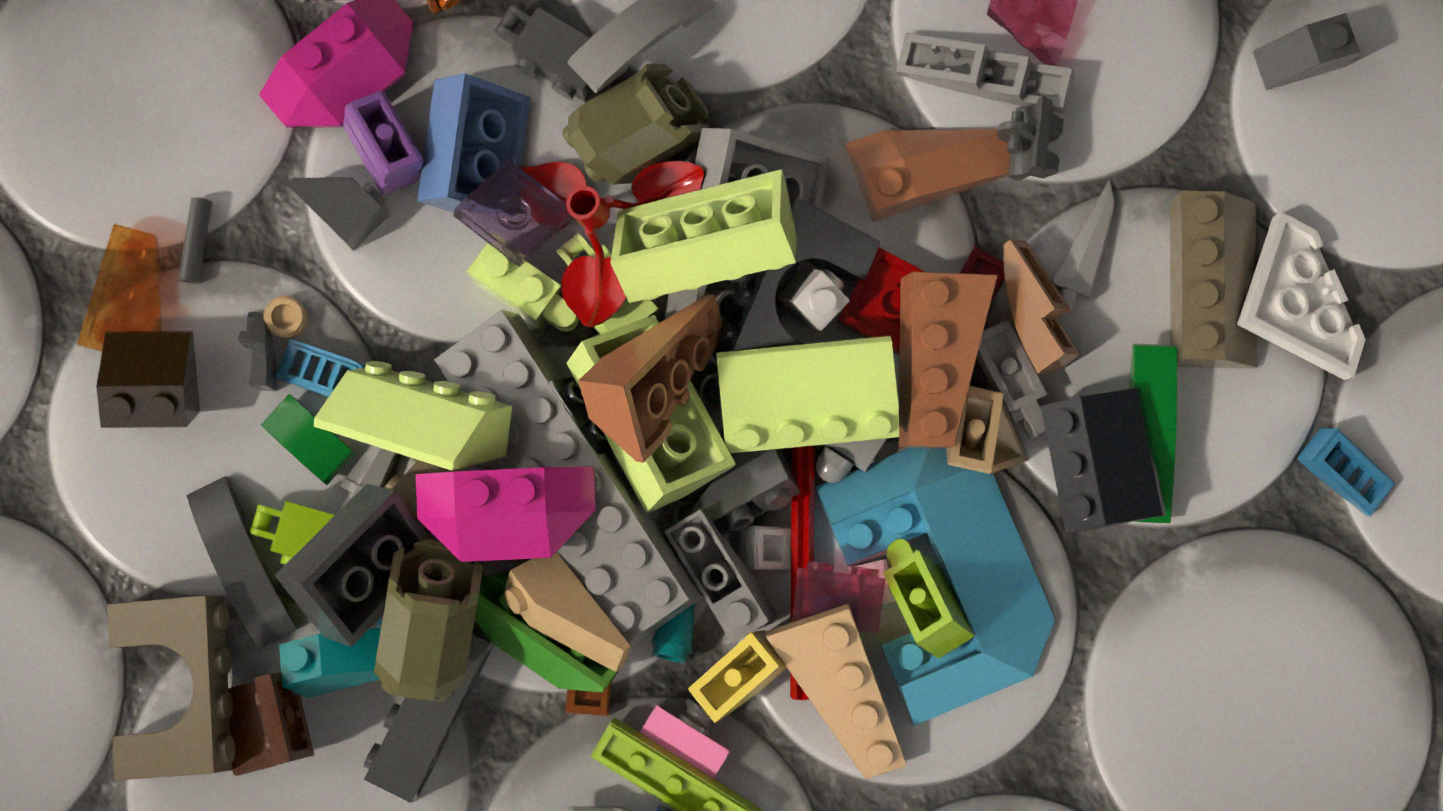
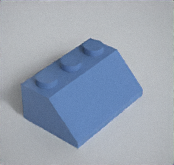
M466 73L435 79L417 202L450 212L514 218L518 194L517 168L521 167L531 97Z

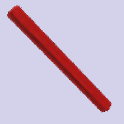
M813 445L792 447L791 471L801 493L791 499L790 623L814 615L815 448ZM790 672L791 699L810 700Z

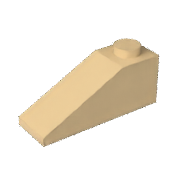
M557 552L552 558L530 559L510 570L504 594L509 608L515 614H520L530 627L614 672L623 668L631 649L630 644Z

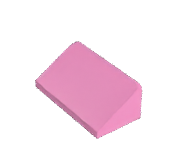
M658 704L640 731L647 738L713 779L731 751L711 737H707L690 727Z

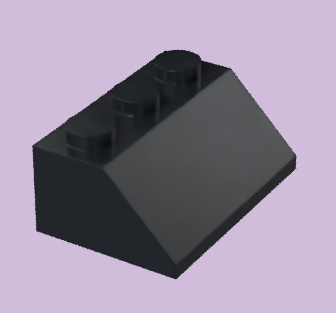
M1140 388L1080 396L1041 406L1065 533L1088 531L1166 515Z

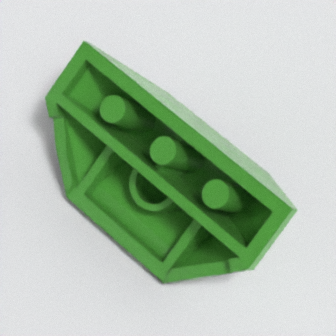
M510 572L481 577L475 620L488 641L558 689L603 693L619 671L614 672L530 627L520 614H515L509 608L504 594Z

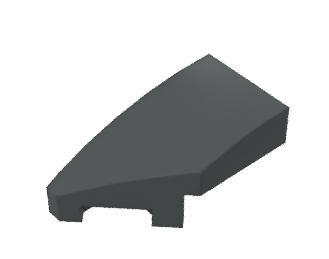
M249 312L247 315V331H240L238 336L240 344L246 348H253L249 385L261 391L276 392V356L271 333L265 326L263 313Z

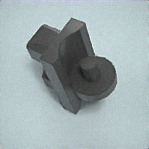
M1043 96L1038 98V102L1034 105L1020 106L1016 108V111L1012 112L1011 121H1005L998 125L997 137L1008 143L1007 152L1010 153L1009 178L1016 181L1029 176L1044 179L1058 172L1060 158L1057 154L1047 149L1048 143L1059 139L1062 134L1064 119L1052 113L1053 100Z

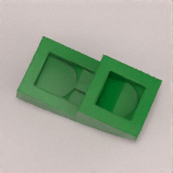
M288 394L263 421L261 426L324 484L328 485L356 453L335 433L313 427L315 416L296 398Z

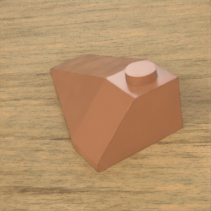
M998 129L884 130L845 143V147L872 222L1007 177L1010 162V153L1007 152L1008 143L997 137Z
M707 294L603 356L578 380L589 419L636 462L644 463L668 437L673 427L669 421L676 405H685L690 396L688 389H686L695 371L704 370L718 344L717 340L722 328V321L716 295Z

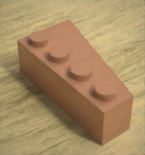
M912 272L901 278L898 448L943 449L954 447L997 275Z

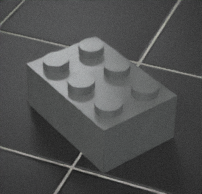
M366 484L275 574V577L323 637L352 647L384 614L394 553L404 548L403 554H406L413 550L414 543L423 539H431L395 490Z

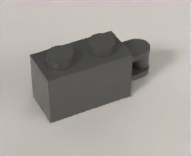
M510 6L494 31L502 39L513 45L511 49L517 61V68L534 79H537L540 75L553 83L551 85L552 89L566 99L572 100L575 96L586 102L593 90L568 65V60L590 37L540 7H537L533 15L530 16L520 9ZM520 23L525 27L520 35H517L514 31Z

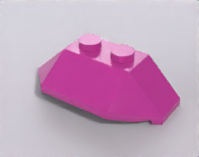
M355 0L348 2L281 56L259 96L286 128H297L298 126L313 128L342 127L345 117V106L378 91L385 92L406 75L414 23L395 0Z
M594 466L416 474L417 519L461 562L552 558L596 511Z

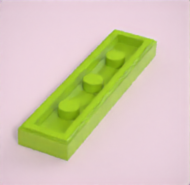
M615 717L608 725L590 756L676 811L762 810Z

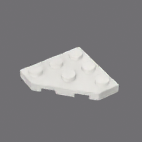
M1280 212L1272 217L1237 325L1337 377L1347 380L1355 376L1366 339L1360 325H1353L1344 305L1348 298L1335 269L1329 271L1319 249L1324 244L1318 231Z

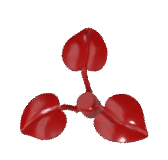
M668 161L656 163L643 169L635 177L631 185L632 193L639 201L637 203L617 200L610 195L602 198L594 188L587 185L582 171L570 163L551 162L537 166L517 168L518 191L529 217L538 226L547 230L563 229L573 217L585 228V234L588 235L595 250L596 259L591 256H581L575 259L565 269L561 281V291L567 306L585 327H595L606 322L622 308L627 300L612 268L611 257L604 258V251L596 234V229L603 227L610 217V208L627 209L701 190L705 178V172L702 167L684 161Z

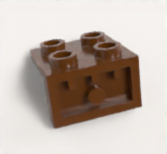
M281 672L254 678L255 681L228 688L234 703L233 713L230 717V736L233 737L236 746L235 758L232 761V772L235 776L314 756L301 695L282 687Z

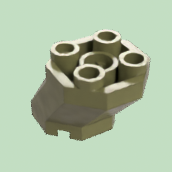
M646 64L634 76L579 106L568 117V125L562 132L563 138L576 150L585 164L584 169L587 175L597 183H603L607 180L612 185L630 184L643 169L653 164L661 163L699 141L702 128H709V124H703L709 117L708 109L692 85L684 78L677 82L671 79L668 75L673 70L665 64Z
M423 539L414 543L413 550L406 554H403L404 548L394 553L374 673L382 680V688L390 695L444 702L453 696L454 690L464 686L483 566L478 561H475L474 565L470 561L461 562L440 541Z

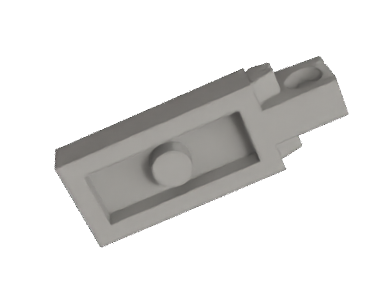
M1006 320L983 331L976 358L993 391L1004 393L1003 401L1013 424L1019 421L1028 439L1032 440L1046 433L1041 406L1047 404L1044 398L1047 393L1009 320Z

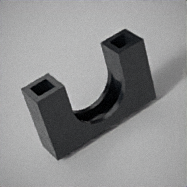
M797 197L789 198L797 235L796 263L801 260L808 261L822 269L830 270L833 274L846 281L865 280L881 241ZM794 264L786 265L777 270L769 269L747 275L746 280L740 283L734 293L733 303L735 306L729 320L722 325L717 340L719 345L714 355L719 352L804 344L794 339L785 331L778 319L775 307L778 283L783 274Z

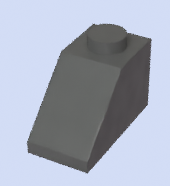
M1344 13L1307 24L1254 50L1253 54L1266 90H1270L1343 68L1360 53L1347 14Z
M353 177L292 178L287 183L353 251L389 217L381 206L386 199L369 182L362 187Z

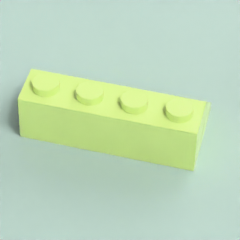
M782 169L619 210L617 213L611 265L628 302L632 303L644 299L652 300L661 295L686 289L694 290L702 285L727 279L735 280L744 275L769 269L777 270L786 265L796 263L797 235Z
M655 315L582 341L566 363L579 388L578 380L603 356L659 324ZM689 381L686 388L690 393L685 405H676L669 418L673 427L668 437L644 463L636 462L604 433L646 513L685 497L736 465L691 381Z
M891 336L716 353L724 443L730 453L899 437V401Z
M369 361L366 362V366L363 368L347 370L314 418L313 427L454 471L506 456L512 405L495 401L496 396L488 392H464L460 390V385L454 382H430L425 380L426 375L414 371L396 372L391 370L392 365L389 363Z

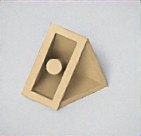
M969 386L954 447L946 448L947 465L992 474L1028 461L1003 401L1004 393Z

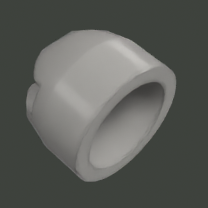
M824 447L816 462L817 474L822 480L829 483L841 481L853 467V464L827 447Z

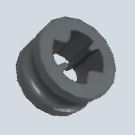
M687 698L685 701L687 705L686 711L683 713L679 712L676 717L698 732L710 737L712 734L710 726L714 721L702 706Z

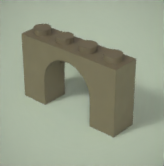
M205 595L107 604L109 648L166 646L177 652L184 659L193 680V694L189 708L181 720L174 726L161 732L112 736L114 781L231 771L236 746L233 737L230 736V717L233 713L234 703L231 693L228 692V673L231 669L232 660L230 651L226 648L225 630L229 626V611L224 604V596Z

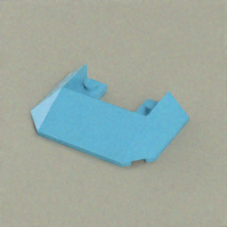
M908 448L871 463L866 472L857 469L849 472L839 482H825L815 486L847 566L887 550L894 540L904 539L909 541L926 534L937 563L941 567L975 637L939 659L916 644L912 633L880 645L913 726L1033 677L1054 625L1055 618L993 473L987 474L947 465L946 448Z

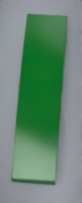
M1133 344L1129 389L1140 388L1166 513L1165 516L1134 522L1171 523L1177 427V346Z

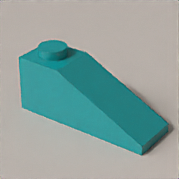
M381 628L368 629L352 647L325 638L322 634L279 644L282 687L306 698H311L379 680L380 678L374 673Z

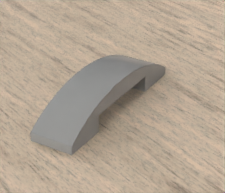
M637 0L582 45L569 58L568 65L597 93L625 73L631 61L682 25L684 28L689 26L711 10L715 2L713 0Z

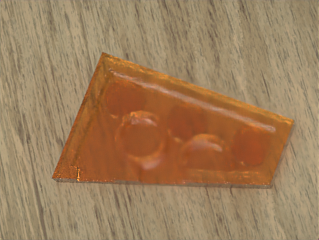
M113 224L78 338V346L102 352L104 337L107 331H162L159 245L156 235Z

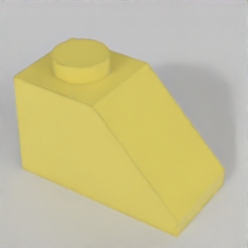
M766 630L749 633L692 684L688 690L714 723H717L762 691L787 667L767 640Z

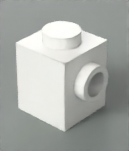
M806 266L776 296L804 326L818 331H822L850 301L841 291L844 286L843 283L830 270L824 269V271Z

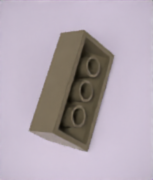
M1181 190L1170 202L1171 345L1177 346V367L1257 368V335L1237 325L1256 269V207L1253 201L1224 191Z

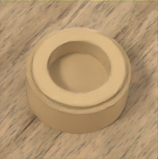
M280 296L268 303L263 313V320L271 334L283 340H290V338L294 339L305 331L308 325V313L303 304L297 299L290 296Z

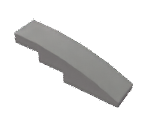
M911 33L905 34L896 73L904 77L1020 106L1034 105L1038 102V98L1044 96L1053 100L1052 111L1065 113L1074 78L1072 68L1032 63L1029 56L989 51L986 44Z

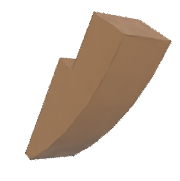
M1010 239L1004 244V274L1007 298L1013 321L1024 350L1037 373L1054 374L1080 355L1058 321L1071 309L1029 244L1025 241Z

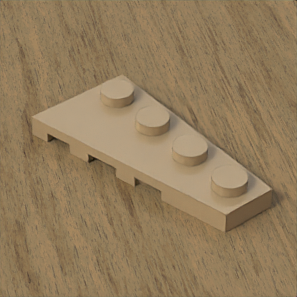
M849 603L766 631L767 640L865 779L907 766L906 758Z

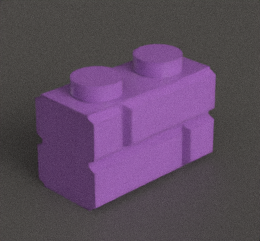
M378 91L345 106L343 128L381 195H387L418 181L423 158L416 146L411 144L412 139L385 92Z

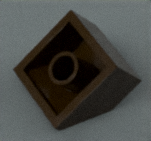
M193 330L107 331L105 333L96 385L101 428L187 427L200 413Z

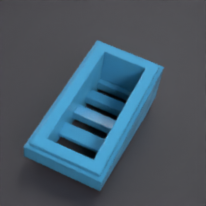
M290 338L275 378L329 398L336 387L343 368L353 370L363 368L366 365ZM298 351L305 353L297 376L289 374ZM313 357H316L320 360L311 381L306 380L305 377ZM328 362L335 364L327 385H321L320 382Z
M1321 428L1297 458L1311 473L1366 516H1371L1396 484L1338 428ZM1342 457H1345L1347 460L1336 472L1334 470L1335 466ZM1357 468L1361 471L1349 484L1347 480ZM1371 478L1375 482L1366 494L1362 496L1359 492Z

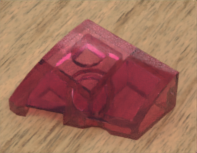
M990 0L987 15L999 26L1006 29L1021 46L1027 48L1042 63L1059 66L1078 0Z

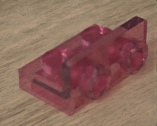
M808 561L807 569L798 568L792 622L849 603L858 630L879 633L886 579L876 577L877 570L851 567L850 574L833 572V564Z

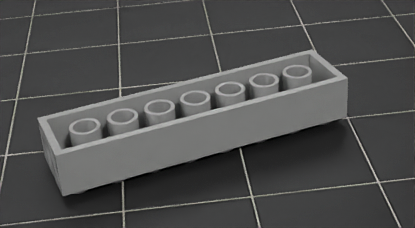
M505 310L498 311L434 359L448 382L459 384L461 391L468 393L474 391L488 392L496 396L495 401L512 405L507 453L505 457L498 458L504 469L594 466L596 511L557 553L630 646L637 644L703 598V595L651 515L643 509L632 486L610 453L597 454L558 396L549 386L548 382L561 379V377L520 314Z

